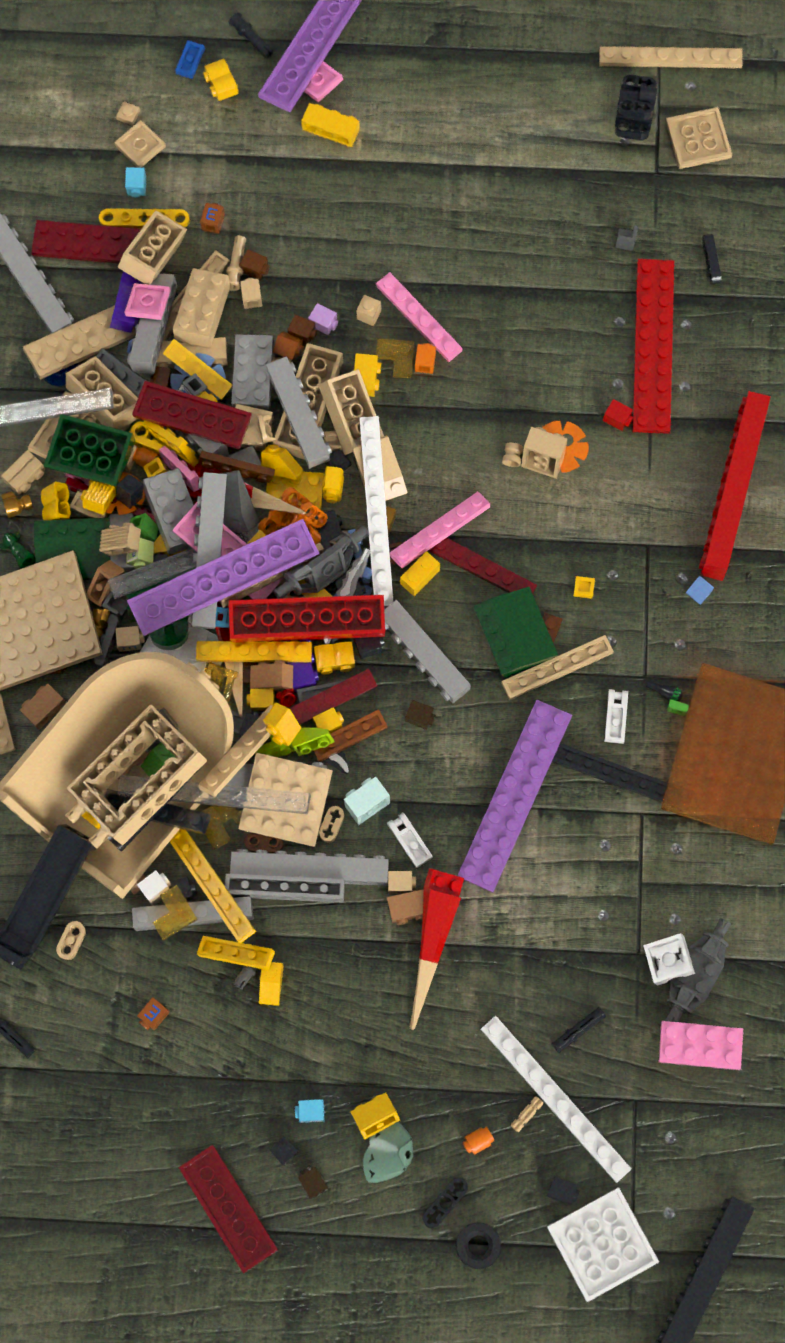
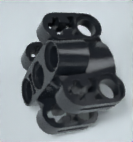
M626 75L623 77L615 120V134L618 137L634 140H646L648 138L657 96V81L654 78L638 75ZM632 82L634 83V85H628L626 83ZM620 127H624V128H627L628 130L623 131V130H620L619 128H620Z

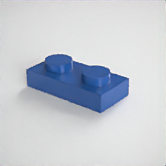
M187 41L176 67V74L193 79L205 50L204 45Z

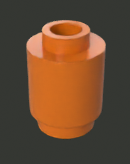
M137 447L133 455V461L143 467L155 458H160V454L144 447Z
M487 1127L479 1128L464 1137L466 1141L463 1142V1145L468 1153L472 1152L475 1155L491 1146L490 1143L494 1142V1138Z

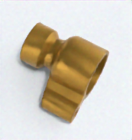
M12 491L1 494L8 518L20 515L24 509H33L29 494L22 496L21 499L16 498Z
M93 609L92 611L99 640H101V636L104 633L103 629L108 626V617L111 615L108 609Z

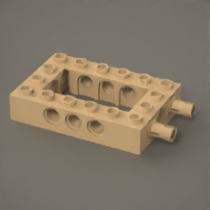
M150 704L67 787L78 803L65 816L72 823H75L87 811L99 822L101 828L88 839L96 848L109 836H112L117 842L124 845L208 760ZM158 739L176 758L171 757L164 762L165 765L155 775L152 774L150 776L151 779L141 789L138 788L136 790L137 793L126 804L123 803L118 812L102 794Z

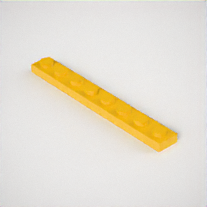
M179 829L170 840V843L233 936L241 944L254 934L256 930L188 831Z

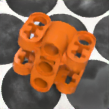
M292 487L287 488L282 494V501L305 511V513L309 508H311L307 514H297L270 510L268 517L260 521L258 530H261L265 535H269L303 519L315 545L321 541V534L316 528L322 527L327 522V514Z

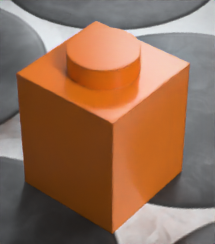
M429 343L418 344L415 372L433 374L436 346Z

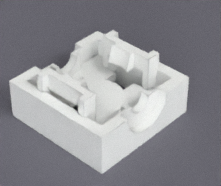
M681 933L643 945L653 981L657 986L667 983L670 979L676 977H686L695 974L685 937ZM680 950L681 954H678L680 960H677V956L675 954L679 953Z

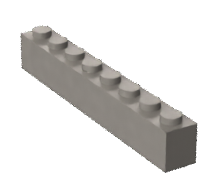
M0 214V256L51 334L72 325L74 319L69 312L65 313L63 309L65 306L60 298L56 299L54 288L51 284H46L44 281L46 277L41 269L38 271L35 267L37 263L33 256H28L25 244L23 242L19 243L17 240L19 236L14 228L10 229L8 226L10 222L6 215Z
M204 472L203 477H199L198 489H202V495L198 496L197 508L201 509L200 515H196L195 527H199V534H195L194 546L198 547L197 554L193 553L192 565H196V568L221 557L227 474ZM217 602L188 615V622L192 623L191 627L215 629Z
M237 849L236 852H231L230 874L344 879L345 884L388 886L389 859H385V856L377 855L373 856V858H365V855L346 857L345 854H334L333 857L326 856L325 853H315L312 856L307 855L306 852H295V855L287 854L286 851H276L275 854H270L266 850H256V853H249L246 849Z

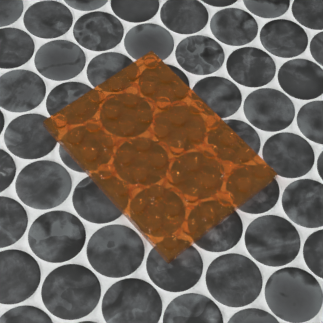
M702 663L661 809L756 840L774 844L785 804V689Z

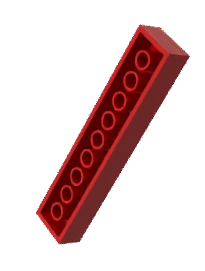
M749 391L747 397L742 398L738 410V418L733 430V437L729 446V453L725 461V469L720 481L721 485L716 497L717 501L707 533V540L703 548L705 552H703L699 564V569H702L701 576L723 581L728 570L771 396Z

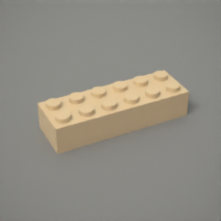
M307 343L296 378L301 379L303 384L301 390L303 395H308L310 400L308 406L310 411H315L317 421L315 422L317 427L322 426L327 407L318 385L339 376L343 364V353ZM283 412L275 435L277 441H273V444L286 448L293 457L305 460L287 416Z

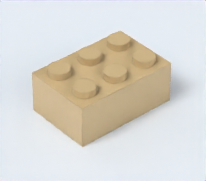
M531 427L524 445L521 467L557 479L564 460L567 438H564L559 433L552 434L546 432L541 427Z

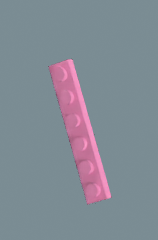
M390 272L376 283V287L433 346H436V350L448 362L462 352V347Z
M476 492L392 550L390 557L401 568H404L490 508V503L479 492Z

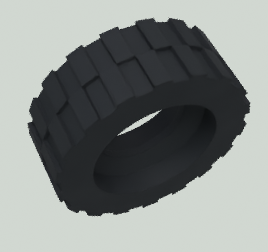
M476 1222L467 1225L460 1231L457 1237V1255L468 1267L474 1269L489 1267L498 1259L501 1251V1240L494 1228L485 1223ZM481 1235L488 1241V1251L484 1255L475 1256L469 1251L468 1243L473 1236Z

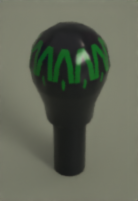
M650 680L646 685L647 688L659 692L668 701L671 699L680 702L683 697L681 689L676 686H662Z

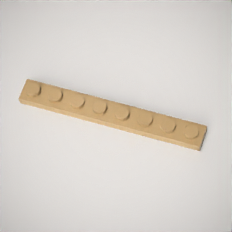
M600 47L599 66L742 68V48Z

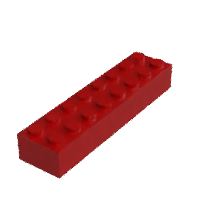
M384 595L229 600L230 641L256 642L385 637Z

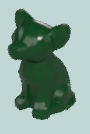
M16 531L14 534L4 533L0 549L10 548L21 569L34 565L36 563L35 556L29 550H26L22 544L18 543L20 539L19 532Z

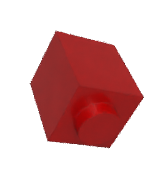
M613 399L604 414L603 421L623 431L625 426H630L634 418L631 416L633 409Z

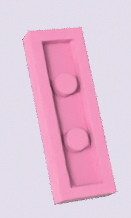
M166 446L160 448L159 452L163 463L171 470L179 468L185 484L193 492L199 490V476L194 470L191 471L185 461H180L173 450L170 451Z

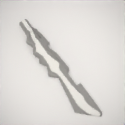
M364 548L361 556L353 561L352 568L346 573V578L342 579L343 586L336 592L337 596H353L359 577L362 578L366 568L367 559L371 553L369 549ZM324 639L325 644H329L331 639Z

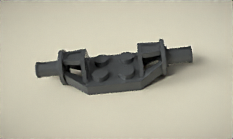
M363 525L352 534L343 530L338 537L329 542L330 548L326 549L317 558H314L305 566L298 564L290 572H285L283 577L286 582L273 590L276 598L281 599L292 591L297 595L302 593H318L348 571L353 554L359 552L357 543L369 536L368 530ZM304 579L306 583L299 584L298 581Z
M720 918L713 933L705 931L703 937L688 947L695 974L686 977H676L670 980L667 1002L671 1005L672 1009L665 1021L671 1022L673 1018L672 1022H679L683 1013L692 1015V1010L706 1001L724 967L725 950L729 944L723 938L731 926L730 922L727 921L722 928L725 919Z

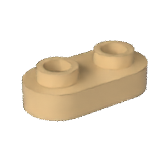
M73 921L66 926L56 949L57 954L62 959L71 960L76 956L86 935V929L82 923ZM79 929V934L73 935V931ZM66 947L71 948V951L68 954L64 952Z

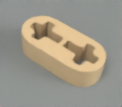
M333 806L328 809L319 830L322 841L330 843L336 839L344 820L342 808ZM338 811L341 817L336 818L335 822L332 823V815L330 814ZM329 826H332L331 833L333 836L325 838L323 831H328Z

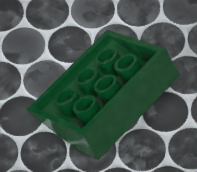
M60 414L44 467L116 487L130 459L136 440L133 433Z
M110 518L34 521L36 563L74 551L82 579L93 580L97 568L111 560L110 555L99 550L101 531L109 529Z
M530 587L490 598L474 606L500 672L506 679L559 656Z

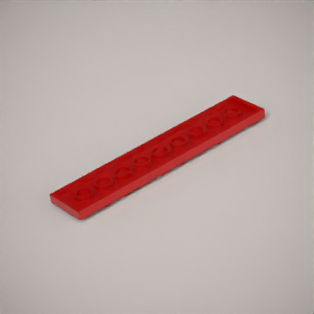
M637 260L634 418L632 432L670 434L674 260Z

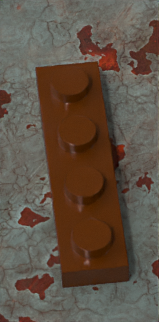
M201 451L198 459V464L206 469L215 468L223 473L239 470L242 478L257 479L261 483H271L275 473V469L206 451Z

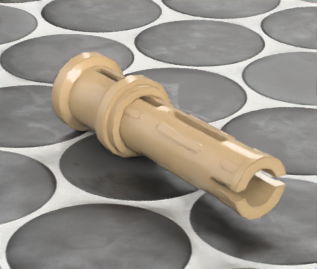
M235 236L231 264L226 271L231 291L240 289V276L243 275L240 263L243 259L246 238L243 236Z

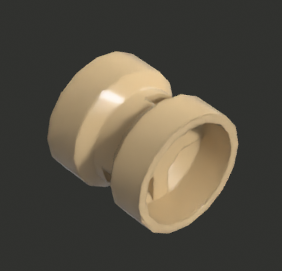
M506 443L504 449L506 454L503 456L502 463L510 467H519L521 463L520 455L523 453L524 447L517 443Z

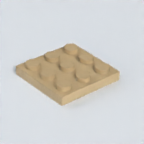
M718 107L666 118V126L679 169L732 157Z

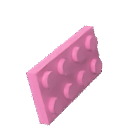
M661 1021L659 1062L741 1070L743 1029Z

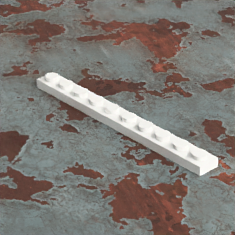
M379 416L360 417L373 594L384 595V606H389L393 603Z
M495 1016L481 1028V1031L615 1183L622 1179L631 1170L629 1165L504 1024Z

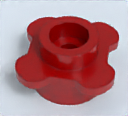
M294 690L278 691L276 698L279 699V704L285 707L292 706L297 700V697L293 694Z

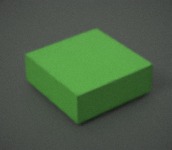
M670 699L667 711L685 716L689 705Z

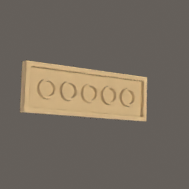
M112 306L23 346V350L39 379H43L98 354L102 348L107 350L136 336V327L133 326L131 333L110 328L115 307Z

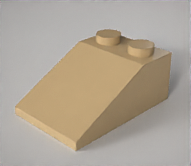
M384 436L380 438L385 501L406 494L407 489L389 437ZM361 444L353 447L352 450L365 488Z

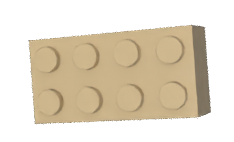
M155 211L123 253L118 268L142 283L151 285L182 243L187 229Z
M192 269L173 327L174 338L177 342L211 348L230 290L228 275Z
M96 356L66 373V388L104 426L121 430L138 419L132 415L138 398Z
M359 369L329 379L318 385L344 455L352 453L353 447L362 444L360 417L376 416ZM379 424V428H380V438H381V437H384V435H383L382 429H381L380 424Z

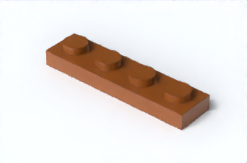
M378 709L331 733L335 742L313 752L317 760L321 762L388 728Z

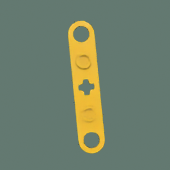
M104 209L99 214L102 226L142 229L155 211H158L184 228L188 226L190 218L189 214L182 209ZM112 215L113 219L110 222H106L103 220L104 217ZM182 215L185 217V220L179 223L176 221L177 216ZM143 216H147L146 222H142Z

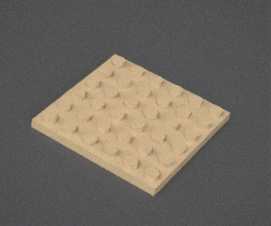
M74 551L0 576V691L103 655Z

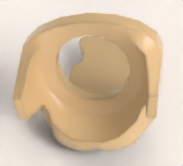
M271 414L258 415V423L247 428L242 445H263L267 442L277 441L276 438L272 437L270 425L265 422L272 418Z

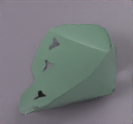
M399 1121L380 1131V1135L375 1138L377 1133L369 1137L370 1146L365 1152L363 1159L364 1174L369 1183H378L401 1175L412 1161V1138ZM409 1150V1151H410V1155H409V1158L407 1159L406 1156H405V1153H406V1151ZM371 1154H373V1158L375 1160L369 1162L371 1159ZM369 1170L375 1173L372 1178Z

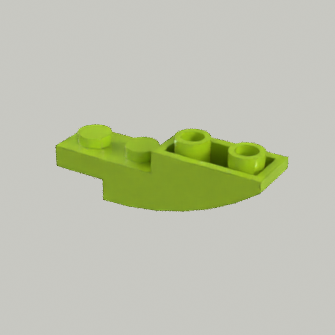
M301 728L289 746L284 744L278 745L272 740L273 735H271V742L262 745L255 752V755L260 753L281 757L296 751L298 756L309 754L316 749L327 747L335 741L327 729Z

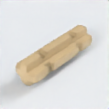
M534 1097L530 1102L531 1104H528L520 1113L518 1119L513 1121L511 1127L515 1131L519 1132L524 1127V1123L526 1124L537 1112L536 1110H539L543 1105V1101L540 1098Z

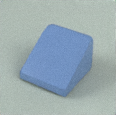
M699 576L687 590L686 594L701 605L712 593L714 587Z

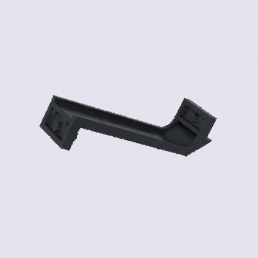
M67 824L58 825L0 931L1 959L21 970L35 953L89 852L96 850V847L88 840L90 837Z

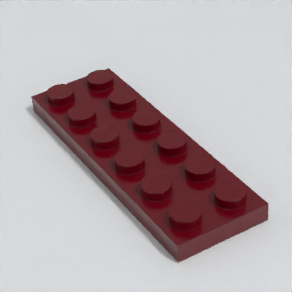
M36 220L31 253L32 256L119 264L123 253L141 229Z
M144 381L132 413L135 418L237 449L241 448L252 417L250 412L148 381Z
M214 1145L178 1167L243 1273L278 1251Z

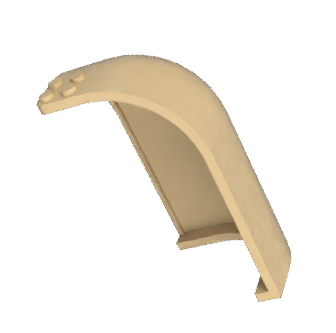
M141 652L121 657L105 665L90 676L1 780L0 801L26 824L34 828L48 842L58 825L67 824L91 838L98 831L95 827L89 824L82 816L75 823H72L65 816L78 803L67 787L151 704L159 710L164 707L177 723L178 731L208 760L167 803L195 810L208 795V793L199 789L198 784L231 749L233 741L231 709L226 699L218 691L219 686L210 680L211 677L203 670L198 672V669L190 662L186 664L171 655L159 652ZM141 763L140 765H135L126 777L117 779L108 789L135 795L137 793L136 790L138 788L141 789L150 780V777L141 768ZM150 821L122 852L107 838L96 850L89 852L81 868L123 899L180 828Z

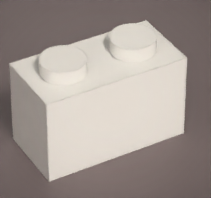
M154 871L137 884L152 906L172 893L169 888L172 885L164 873L159 875L157 871Z

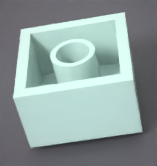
M377 777L366 779L362 782V787L357 790L352 789L345 795V808L358 825L390 804V795Z

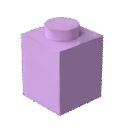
M318 303L308 320L315 322L317 330L326 335H329L331 330L334 331L338 325L337 313Z

